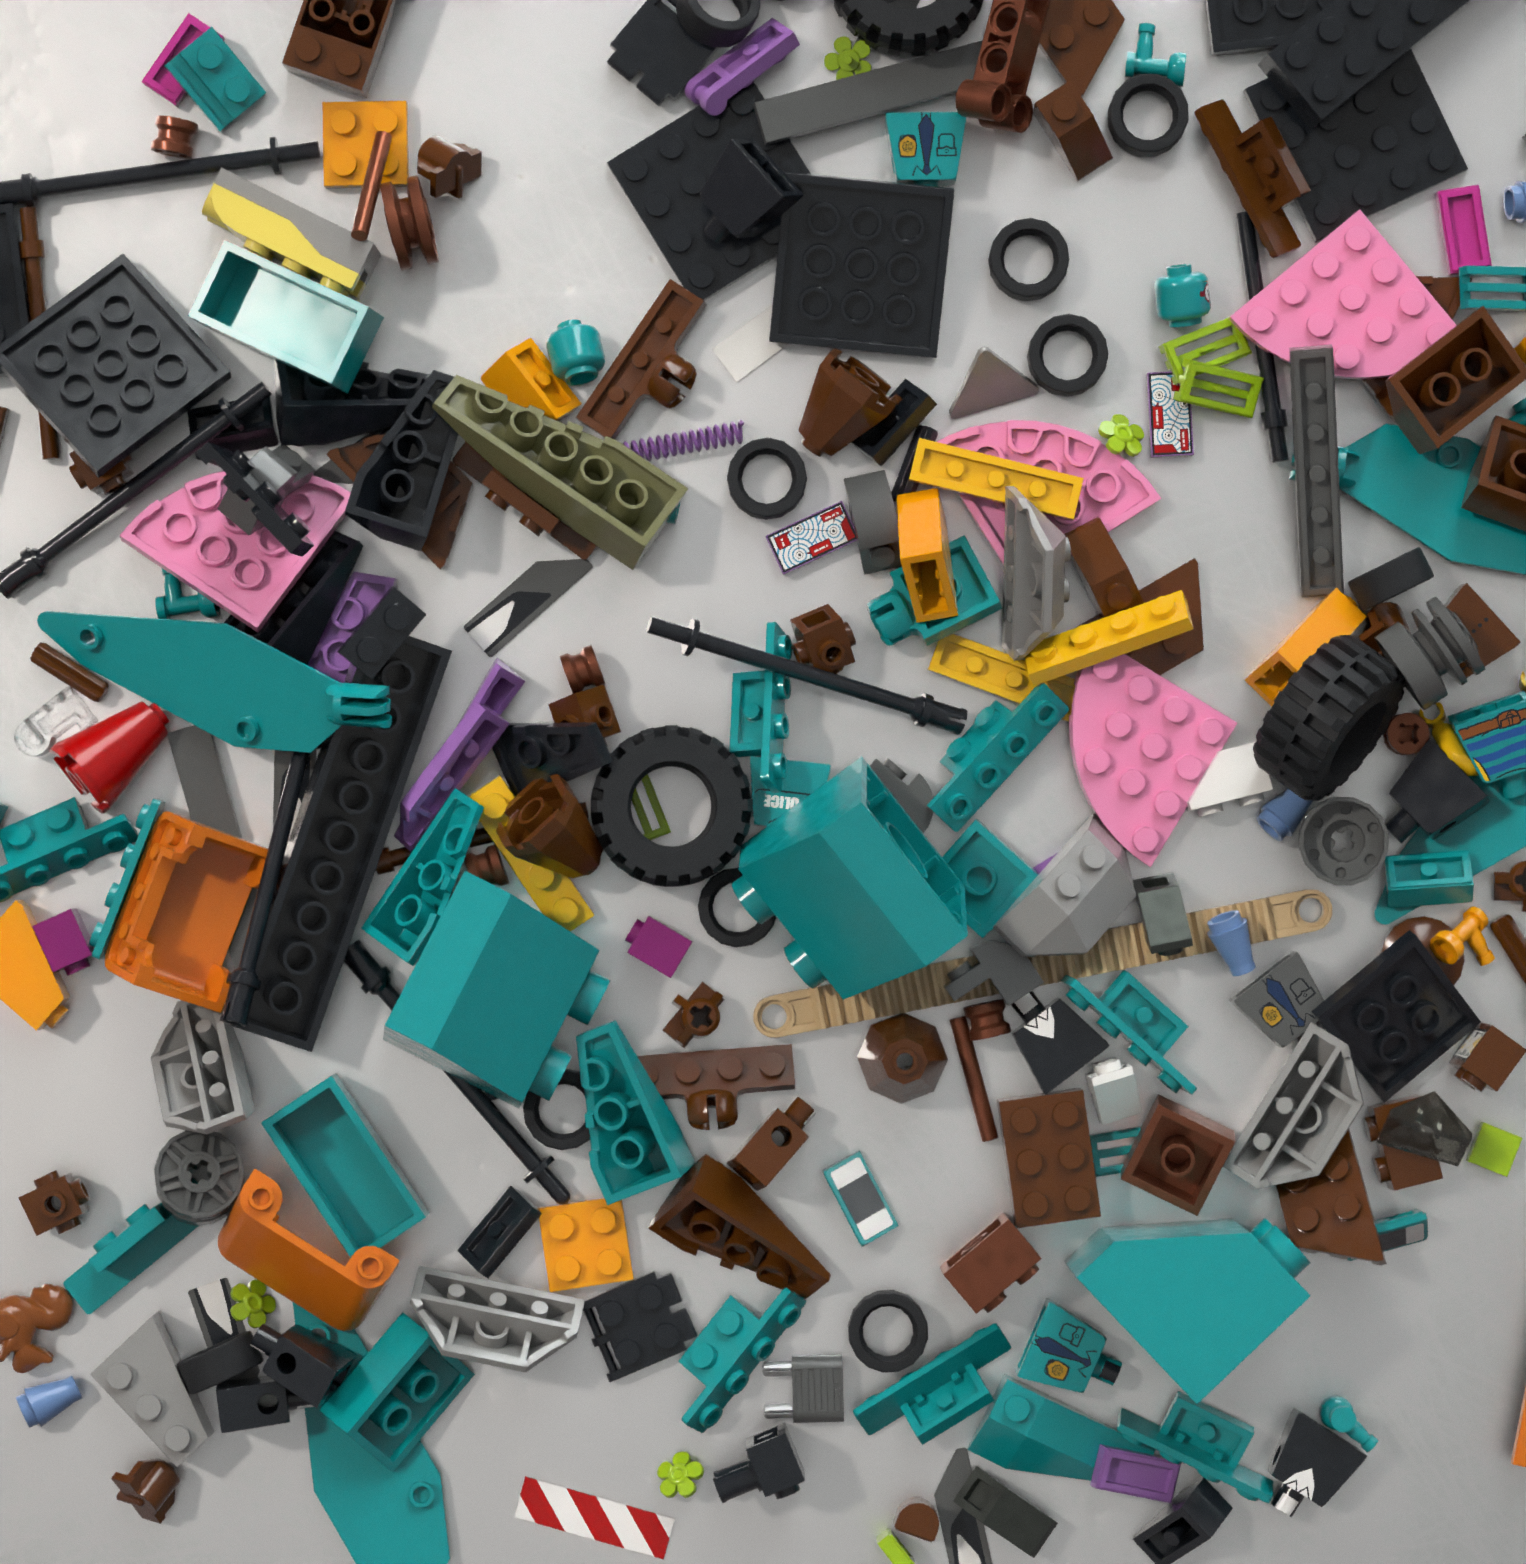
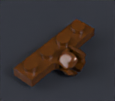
M670 279L582 407L576 419L605 438L607 436L615 440L636 408L645 398H653L667 408H674L679 405L686 396L679 393L680 389L670 383L671 379L691 390L697 373L694 366L680 357L677 351L679 345L707 306L705 301Z
M792 1044L637 1056L663 1099L679 1098L685 1100L688 1122L693 1128L700 1130H710L708 1108H716L719 1130L730 1127L737 1121V1099L739 1095L795 1089Z

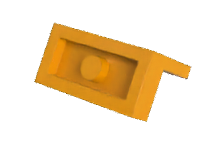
M531 337L506 351L481 376V381L486 387L507 395L508 401L525 408L532 405L545 411L544 416L556 421L573 413L582 404L566 382L553 374L549 360Z

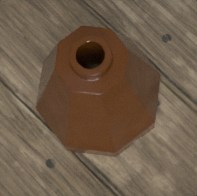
M836 348L828 353L818 368L798 429L804 437L801 441L803 446L819 457L824 453L833 456L888 417L902 400L897 393L890 398L887 393L891 386L887 381L852 356L846 362L838 359L843 352Z
M558 774L551 775L552 782L548 783L543 778L534 779L508 803L504 813L509 817L507 825L504 826L500 822L496 830L503 846L516 858L570 878L591 874L601 862L603 848L570 785Z
M899 1013L871 1024L857 1054V1059L869 1090L900 1104L934 1092L948 1061L936 1027L906 1013ZM903 1053L910 1054L909 1056L912 1058L911 1065H905L903 1068L898 1067L896 1062L898 1056Z

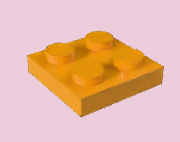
M407 101L322 102L324 187H363L375 134L378 131H386L392 136L381 184L391 181L394 187H407V177H409Z
M605 1198L570 1202L564 1205L557 1204L538 1207V1210L542 1213L539 1217L550 1292L634 1279L622 1200L607 1205Z

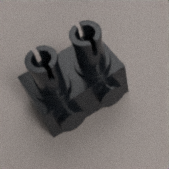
M785 1422L746 1438L748 1459L713 1472V1482L722 1503L757 1488L759 1492L763 1491L765 1497L775 1494L776 1499H781L799 1491L800 1487L798 1484L805 1481L804 1467Z

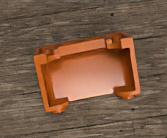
M169 811L162 813L153 826L105 953V967L107 970L133 985L221 1013L229 989V984L226 983L228 973H230L222 965L251 889L258 890L268 848Z
M254 1169L242 1187L218 1235V1248L221 1255L227 1261L331 1327L340 1331H351L358 1328L397 1270L400 1260L376 1246H364L351 1256L346 1266H343L277 1224L280 1218L277 1213L282 1205V1191L273 1179Z

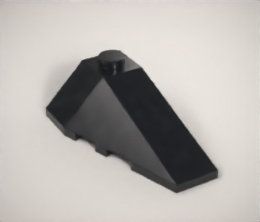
M274 359L276 420L281 446L325 445L392 427L430 374L399 368L390 373L370 370L369 363L363 362L347 394Z
M433 370L356 474L344 514L380 539L421 551L427 539L458 437V433L432 406L454 376Z
M334 531L259 633L232 615L224 623L308 665L361 553L363 545L356 539Z

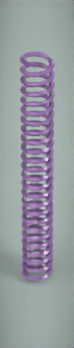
M740 419L737 429L735 422L732 421L730 423V431L727 424L723 423L721 427L722 434L717 424L713 427V433L707 425L705 436L703 430L699 427L697 429V438L694 430L690 429L689 440L686 432L683 430L680 433V440L676 432L672 434V442L670 436L666 433L664 435V444L661 437L657 435L656 447L650 436L647 439V446L644 439L641 438L639 440V449L636 441L632 440L631 450L644 458L645 453L646 459L651 461L652 451L654 457L659 460L660 449L663 457L667 459L669 455L668 446L674 457L677 455V447L680 454L684 455L685 445L688 452L692 454L693 442L696 450L700 452L702 449L701 440L707 451L710 448V440L713 448L717 449L718 438L721 446L725 447L726 436L729 444L733 446L734 433L737 442L742 444V426L744 422ZM624 441L623 445L629 448L628 443Z

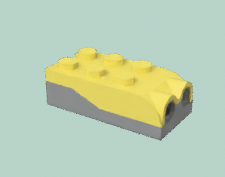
M222 167L202 209V215L207 217V221L231 232L244 242L243 247L250 252L269 261L275 258L282 262V267L308 279L312 276L320 280L319 284L347 297L350 295L358 300L381 257L379 250L373 242L369 240H355L351 236V231Z

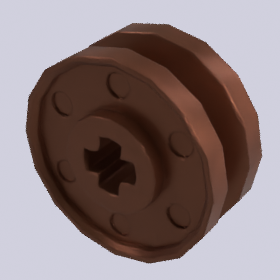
M418 175L407 177L408 197L399 199L391 181L382 183L380 188L385 217L401 270L412 268V249L420 247L428 264L439 262L433 224Z

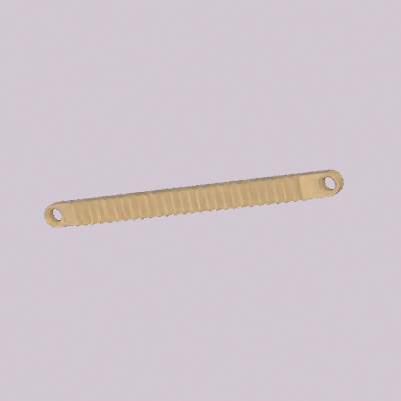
M1300 890L1189 912L1186 915L1193 946L1183 948L1182 952L1170 956H1162L1158 953L1151 954L1145 941L1143 923L1138 922L1108 928L1094 946L1083 955H1036L1035 957L1027 958L1044 981L1040 985L1042 986L1061 982L1060 980L1065 975L1077 979L1218 951L1207 935V932L1210 930L1207 922L1211 918L1227 911L1238 910L1241 917L1247 919L1251 944L1317 931L1329 923L1332 917V904L1323 892L1318 890ZM1307 898L1316 899L1322 907L1320 918L1312 923L1304 921L1299 914V906ZM972 955L931 963L926 967L844 1000L831 984L820 985L814 989L810 987L770 995L757 1003L753 1012V1021L756 1028L763 1035L770 1038H778L999 994L991 980L987 979L956 1001L952 1000L944 988V985L950 982L947 974L966 961L971 966L977 964V959ZM771 1004L782 1006L786 1012L785 1023L777 1029L767 1027L762 1021L763 1010Z

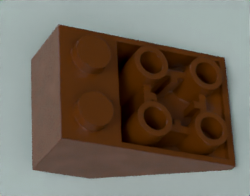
M303 0L282 61L283 66L288 72L367 99L382 55L396 0Z

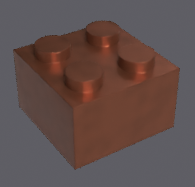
M1158 1094L1123 1163L1121 1180L1198 1216L1235 1143L1234 1130Z
M1002 1213L944 1262L940 1269L946 1279L976 1314L983 1308L989 1313L1005 1300L1007 1296L1004 1294V1290L1015 1281L1022 1285L1038 1272L1039 1268L1036 1263L1042 1258L1006 1214Z

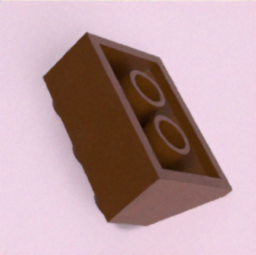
M1481 306L1385 380L1394 420L1419 455L1437 449L1526 380V365L1485 307Z
M1495 415L1470 472L1461 508L1526 531V426Z

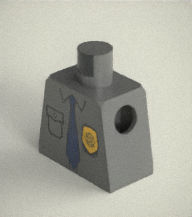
M1291 951L1230 998L1229 1001L1278 1047L1284 1048L1295 1039L1299 1042L1311 1022L1315 1024L1318 1022V1019L1311 1011L1320 1005L1324 999L1298 952Z

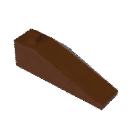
M707 1154L698 1160L679 1179L648 1229L684 1252L696 1256L698 1250L721 1258L720 1266L733 1270L734 1265L744 1267L756 1272L759 1281L782 1290L787 1287L805 1299L825 1285L831 1277V1274L739 1175Z

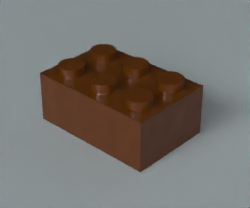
M1079 1087L1051 1091L1048 1094L1037 1093L996 1099L1013 1220L1016 1228L1101 1217L1083 1090Z

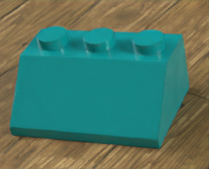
M402 1312L323 1405L320 1411L393 1473L475 1374L457 1358L441 1355L428 1332Z

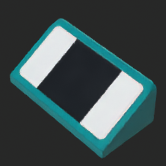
M860 1151L823 1169L824 1176L862 1247L899 1226Z
M1419 1209L1375 1220L1383 1252L1421 1242L1428 1237L1426 1213ZM1348 1258L1347 1260H1348V1261H1353V1260H1356V1259H1354V1258Z

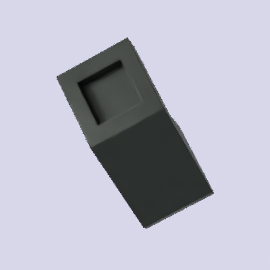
M1167 873L1133 880L1137 895L1135 899L1141 911L1145 941L1151 954L1158 953L1162 956H1170L1182 952L1183 948L1193 946L1180 886L1174 874Z
M977 1466L953 1500V1502L981 1523L1033 1558H1035L1058 1524L1028 1500L1017 1495Z

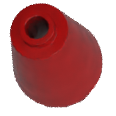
M141 701L55 743L49 751L56 755L53 758L56 764L81 795L91 793L95 800L90 804L101 814H104L112 807L168 735L165 725L169 723V719L155 703L148 706Z

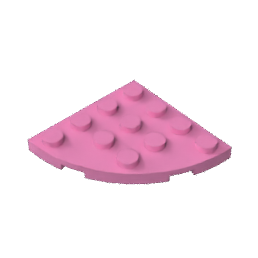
M1360 209L1228 318L1244 336L1267 353L1270 352L1290 363L1289 348L1332 344L1334 378L1373 379L1392 376L1456 326L1455 322Z
M1009 420L1007 422L969 427L937 441L938 443L1084 478L1073 521L1044 514L1063 534L1096 517L1101 519L1106 530L1110 532L1161 499L1151 483L1127 459L1125 460L1119 454L1111 453L1101 441L1080 431L1057 424ZM957 492L1004 566L1005 504Z
M224 471L208 474L184 484L183 488L168 495L161 501L157 499L134 518L120 534L121 541L259 633L346 517L344 512L351 492L337 484L312 475L308 483L285 497L281 504L283 510L288 515L292 512L295 513L310 529L306 536L314 546L303 557L291 554L265 526L248 535L218 510L228 489L223 483V477L226 475Z
M1126 654L1078 670L1074 682L1075 691L1072 701V712L1069 715L1070 747L1079 784L1090 807L1095 811L1105 828L1131 855L1151 867L1186 810L1187 801L1216 753L1224 747L1237 722Z

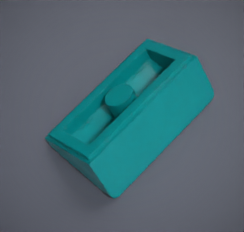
M1469 850L1390 855L1385 857L1387 901L1389 907L1469 903L1473 901L1474 883Z

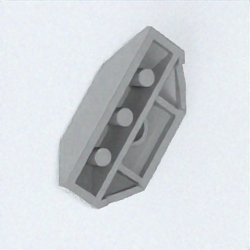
M1006 486L1002 648L1014 661L1024 659L1053 631L1064 617V603L1068 602L1070 597L1069 582L1065 577V562L1070 561L1071 546L1068 537L1015 486Z
M1095 813L1092 814L995 923L993 928L1022 957L1086 954L1137 896L1126 849L1105 828Z
M182 1000L178 1001L172 1012L173 1018L164 1029L151 1056L163 1122L166 1127L209 1134L246 1120L255 1111L241 1046L233 1026L220 1021L223 1009L219 1013Z
M1311 1022L1232 1148L1223 1167L1257 1189L1319 1176L1364 1105L1349 1045Z
M423 1266L418 1268L410 1299L412 1308L441 1355L521 1372L529 1371L577 1338L585 1300Z

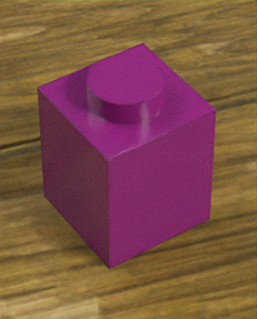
M78 908L69 909L32 926L52 972L65 970L67 976H70L91 966L88 959L92 957L95 947L89 945L91 937Z
M648 916L645 923L637 919L625 939L626 942L631 944L627 953L669 978L673 976L693 942L651 916Z

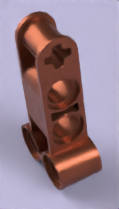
M993 0L973 80H964L956 93V109L962 117L976 118L980 125L985 128L1023 133L1027 130L1032 121L1033 104L1031 99L1026 96L1050 0Z

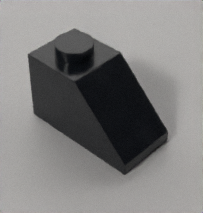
M1202 1478L1179 1493L1172 1500V1503L1165 1506L1134 1536L1133 1540L1155 1564H1171L1209 1540L1233 1507L1205 1478Z

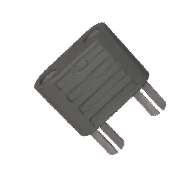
M842 1354L792 1356V1361L763 1362L762 1368H792L762 1370L764 1376H792L793 1403L765 1404L763 1410L793 1411L764 1412L766 1419L793 1418V1423L844 1422Z

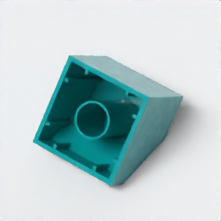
M862 756L741 845L738 870L743 875L732 883L734 893L746 911L758 923L763 924L776 915L795 939L784 947L785 955L800 978L813 989L825 980H828L842 999H847L926 967L968 936L964 884Z
M464 871L384 1025L383 1040L518 1109L528 1091L550 1101L572 1055L552 1046L555 1037L567 1015L588 1026L611 980L590 970L600 950L514 895Z
M1232 1218L1100 1227L1064 1261L1076 1278L1196 1404L1206 1397L1310 1297V1294L1294 1278L1311 1262L1277 1226H1273L1265 1218L1250 1232Z

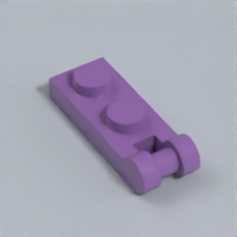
M771 18L690 79L685 87L686 97L693 103L700 105L708 114L713 116L719 115L725 110L727 100L751 85L759 75L774 64L784 60L787 54L800 45L795 33L774 18Z

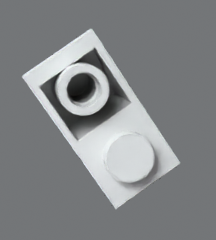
M1255 742L1221 750L1216 753L1187 801V811L1197 809L1199 817L1224 811L1223 802L1238 799L1241 807L1265 801L1263 792L1271 791L1273 787L1270 775L1259 768L1253 755Z
M1116 1057L1092 1064L1093 1072L1085 1074L1099 1123L1104 1125L1143 1113L1131 1065L1126 1062L1120 1063V1060L1116 1059Z

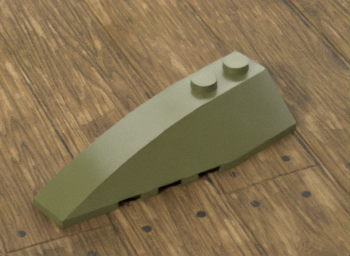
M457 374L433 403L432 408L472 448L522 492L568 527L632 570H634L654 543L688 490L687 487L619 441L607 436L603 440L582 431L583 426L568 421L567 424L544 416V410L529 405L528 408L508 401L507 395Z

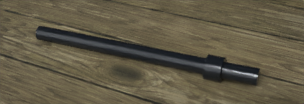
M1246 211L1237 213L1236 219L1249 301L1263 290L1264 287L1255 226ZM1255 345L1259 376L1264 378L1261 386L1265 411L1261 413L1263 430L1268 431L1272 463L1287 461L1289 458L1284 427H1288L1286 409H1281L1274 355L1270 352H1265Z

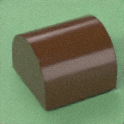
M921 1497L906 1499L897 1508L893 1519L895 1530L929 1542L935 1541L939 1529V1520L934 1506L928 1500Z

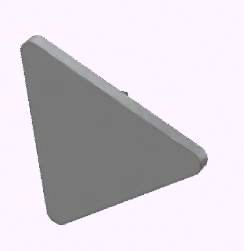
M981 347L949 409L951 418L957 419L1036 395L1039 389L1036 383L991 349Z

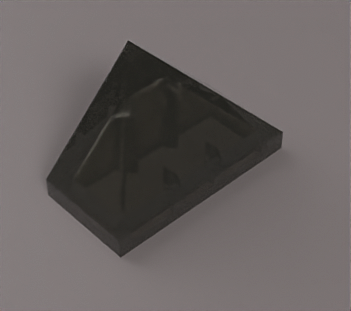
M1433 1091L1390 1109L1377 1137V1143L1459 1166L1472 1140V1132L1440 1096Z

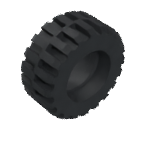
M834 0V8L838 16L843 17L847 22L846 28L854 36L858 34L865 39V44L876 50L880 46L888 49L889 55L900 56L901 52H912V57L925 55L926 50L932 48L939 51L947 47L949 41L953 38L959 39L968 30L972 20H975L978 16L983 0H936L927 6L916 9L899 8L884 0Z
M1340 635L1331 638L1329 643H1324L1317 648L1316 653L1312 656L1310 655L1303 662L1302 667L1297 672H1294L1283 691H1280L1275 698L1272 708L1267 711L1263 719L1264 723L1257 732V741L1253 746V755L1258 767L1304 800L1319 801L1324 796L1331 795L1338 786H1342L1349 776L1362 765L1363 760L1373 751L1377 741L1389 727V722L1395 716L1399 708L1398 703L1404 695L1403 688L1406 686V681L1403 674L1395 664L1353 635Z
M665 725L640 731V733L627 738L619 744L610 754L613 762L600 768L592 789L591 819L599 843L610 860L618 868L642 882L663 887H679L691 885L715 875L736 856L749 832L751 812H753V799H751L750 783L747 774H744L740 762L734 753L731 754L721 741L692 727L685 728L678 725ZM670 766L686 769L699 777L706 786L711 800L710 818L702 833L687 844L673 847L662 846L647 839L637 828L631 811L632 796L641 779L656 769Z

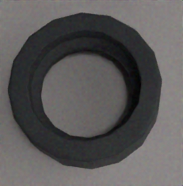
M677 0L676 12L678 20L685 31L698 42L711 47H731L740 43L749 33L758 18L761 2L760 0H732L740 13V18L736 21H723L712 17L703 10L697 0Z
M1140 74L1126 80L1115 91L1107 111L1108 128L1113 140L1124 151L1138 157H1156L1169 151L1181 139L1189 120L1188 103L1183 91L1171 79L1158 74ZM1142 91H1153L1161 94L1169 102L1172 109V123L1169 130L1163 136L1154 140H1143L1135 137L1127 130L1123 121V110L1126 102L1133 95Z
M1027 218L1015 220L1002 228L992 243L988 263L990 276L998 289L1011 298L1032 301L1042 299L1057 289L1066 275L1070 259L1067 243L1059 230L1046 221ZM1032 235L1039 237L1052 250L1054 260L1052 270L1045 279L1038 283H1019L1010 277L1005 269L1004 255L1006 248L1013 240L1020 236Z
M1065 314L1054 316L1040 325L1030 340L1027 361L1029 371L1040 387L1051 394L1068 397L1082 394L1096 384L1106 369L1109 353L1106 338L1097 325L1085 317ZM1058 332H1077L1085 337L1091 346L1093 355L1091 366L1085 374L1077 379H1059L1052 375L1044 365V345L1050 337Z
M762 438L750 441L737 451L730 461L727 482L730 496L739 509L751 517L768 520L782 517L795 509L804 496L807 475L805 464L796 449L782 440ZM764 454L775 455L784 460L790 468L792 476L791 487L785 497L777 502L768 504L757 502L749 497L743 488L742 482L743 470L748 462L756 456Z
M1417 547L1350 580L1348 585L1361 611L1364 612L1433 578L1434 574L1421 548Z
M738 868L725 869L711 877L701 890L698 903L700 922L708 935L719 943L732 947L749 946L758 942L768 934L776 919V915H774L763 924L757 922L754 927L743 932L726 930L718 923L713 911L715 896L721 888L729 883H733L743 875Z
M566 1069L558 1085L567 1084L575 1086L585 1096V1090L581 1086L580 1072ZM530 1091L527 1092L523 1106L524 1119L527 1128L536 1140L546 1147L558 1150L578 1148L590 1140L589 1128H586V1123L580 1129L568 1134H559L548 1129L540 1119L539 1104L541 1097Z
M895 1290L876 1291L863 1297L853 1309L848 1322L849 1343L856 1357L868 1368L883 1373L899 1372L913 1365L923 1354L928 1340L927 1320L920 1306L908 1295ZM885 1306L901 1309L908 1315L913 1327V1336L910 1344L904 1351L892 1356H883L875 1353L867 1346L863 1337V1326L866 1318L872 1311Z
M246 1331L179 1362L177 1367L189 1394L192 1395L209 1389L261 1364L264 1359L260 1351L250 1346L253 1339L252 1332Z

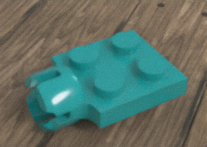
M965 535L949 542L958 616L917 623L902 566L889 572L893 581L892 588L867 603L870 618L878 630L880 638L887 646L894 645L910 636H920L926 645L929 646L1003 609Z
M978 819L974 820L942 857L965 886L967 925L981 938H985L990 931L994 930L993 926L1039 875Z

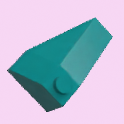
M454 788L361 927L362 930L412 966L418 962L452 896L484 809L482 805Z

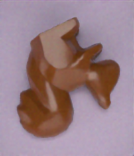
M44 1284L42 1287H34L30 1297L10 1295L0 1299V1362H3L13 1352V1369L17 1373H26L42 1363H51L53 1361L54 1355L47 1349L35 1344L33 1339L37 1329L54 1331L61 1329L69 1323L73 1314V1301L67 1290L59 1285Z

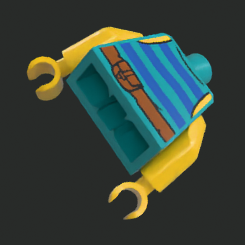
M1524 671L1520 675L1518 684L1521 692L1447 716L1449 723H1444L1446 714L1440 702L1435 703L1440 711L1436 719H1427L1422 709L1420 708L1419 715L1425 720L1428 728L1433 729L1432 736L1438 747L1467 776H1478L1483 784L1498 780L1504 798H1515L1526 793V781L1523 772L1526 771V680Z

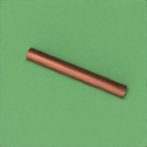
M378 131L375 134L351 231L352 238L358 241H365L368 238L392 140L391 134L386 131Z
M966 1016L950 1019L982 1142L999 1138L973 1041H970V1030Z

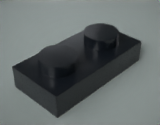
M906 378L889 396L891 398L897 393L902 399L893 412L851 442L860 452L879 466H882L896 452L898 447L937 405L927 393Z
M391 586L337 652L372 680L426 616V613L398 589Z
M510 1186L457 1251L480 1274L489 1279L542 1213L519 1190Z

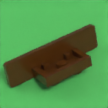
M1222 99L1195 110L1194 113L1200 123L1203 134L1208 138L1223 171L1230 179L1240 198L1242 207L1247 211L1262 244L1268 250L1270 256L1277 258L1299 248L1301 242L1283 208L1311 191L1272 116L1259 121L1242 133L1226 102Z
M466 441L453 457L452 461L456 466L489 489L485 495L487 499L503 511H506L509 505L523 515L518 522L538 537L544 530L582 560H587L597 548L595 544L568 527L528 497Z

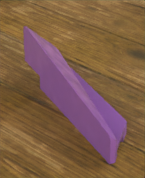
M496 658L455 730L400 802V825L394 837L410 852L413 851L454 788L459 791L510 724L501 714L525 681L499 658Z

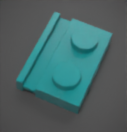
M213 27L206 30L164 65L218 132L266 93Z

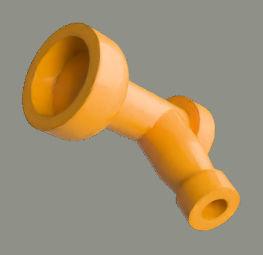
M1470 907L1464 912L1463 920L1452 931H1439L1430 940L1432 952L1439 960L1446 964H1454L1462 957L1464 953L1463 943L1465 941L1468 942L1470 948L1477 955L1476 959L1480 966H1485L1495 959L1481 933L1488 926L1489 920L1487 915L1478 907Z

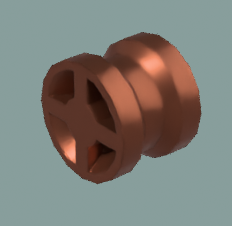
M157 116L155 125L159 130L157 138L152 141L151 150L167 156L191 159L194 151L190 145L191 138L197 134L198 124L177 117Z
M592 645L583 647L581 653L574 656L568 653L560 656L573 694L583 691L584 687L590 685H605Z
M1398 714L1390 720L1389 727L1383 735V740L1387 748L1395 754H1415L1428 741L1430 735L1429 728L1425 720L1417 714Z
M495 844L487 847L482 854L475 855L469 853L466 855L464 862L469 873L491 884L499 886L509 884L505 867Z
M1003 999L963 1008L965 1016L971 1021L970 1041L991 1038L1011 1032L1010 1024L1004 1021L1003 1011L1006 1006Z

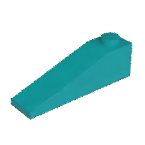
M614 1020L578 1034L576 1036L580 1079L581 1086L585 1090L587 1108L585 1123L586 1128H589L591 1151L589 1152L590 1167L607 1205L682 1177L695 1164L694 1158L677 1121L617 1022Z
M1005 1373L993 1395L995 1401L988 1405L967 1450L1005 1469L1089 1481L1092 1479L1100 1444L1148 1454H1154L1156 1450L1146 1444L1138 1446L1130 1443L1123 1438L1121 1432Z

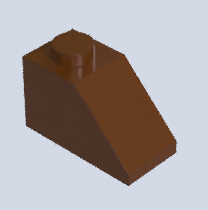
M1071 80L1034 104V116L1077 182L1113 159L1094 115Z
M1099 517L1064 534L1070 541L1071 559L1093 606L1103 618L1144 603L1128 566Z

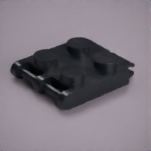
M647 0L611 42L610 47L615 52L608 59L607 64L629 82L640 71L644 76L637 83L636 88L660 106L668 96L675 101L684 91L688 81L699 73L720 47H711L698 42L685 31L678 20L677 14L661 0ZM667 0L676 8L677 0Z
M652 1271L585 1300L583 1311L594 1334V1338L591 1340L594 1347L599 1346L609 1370V1373L606 1374L609 1382L687 1350L685 1341L697 1336L686 1308L674 1313L671 1312L670 1306L682 1301L671 1273L657 1278L655 1272ZM594 1306L605 1329L603 1334L592 1310ZM609 1341L615 1353V1357L619 1362L620 1368L616 1367V1364L607 1346V1342Z

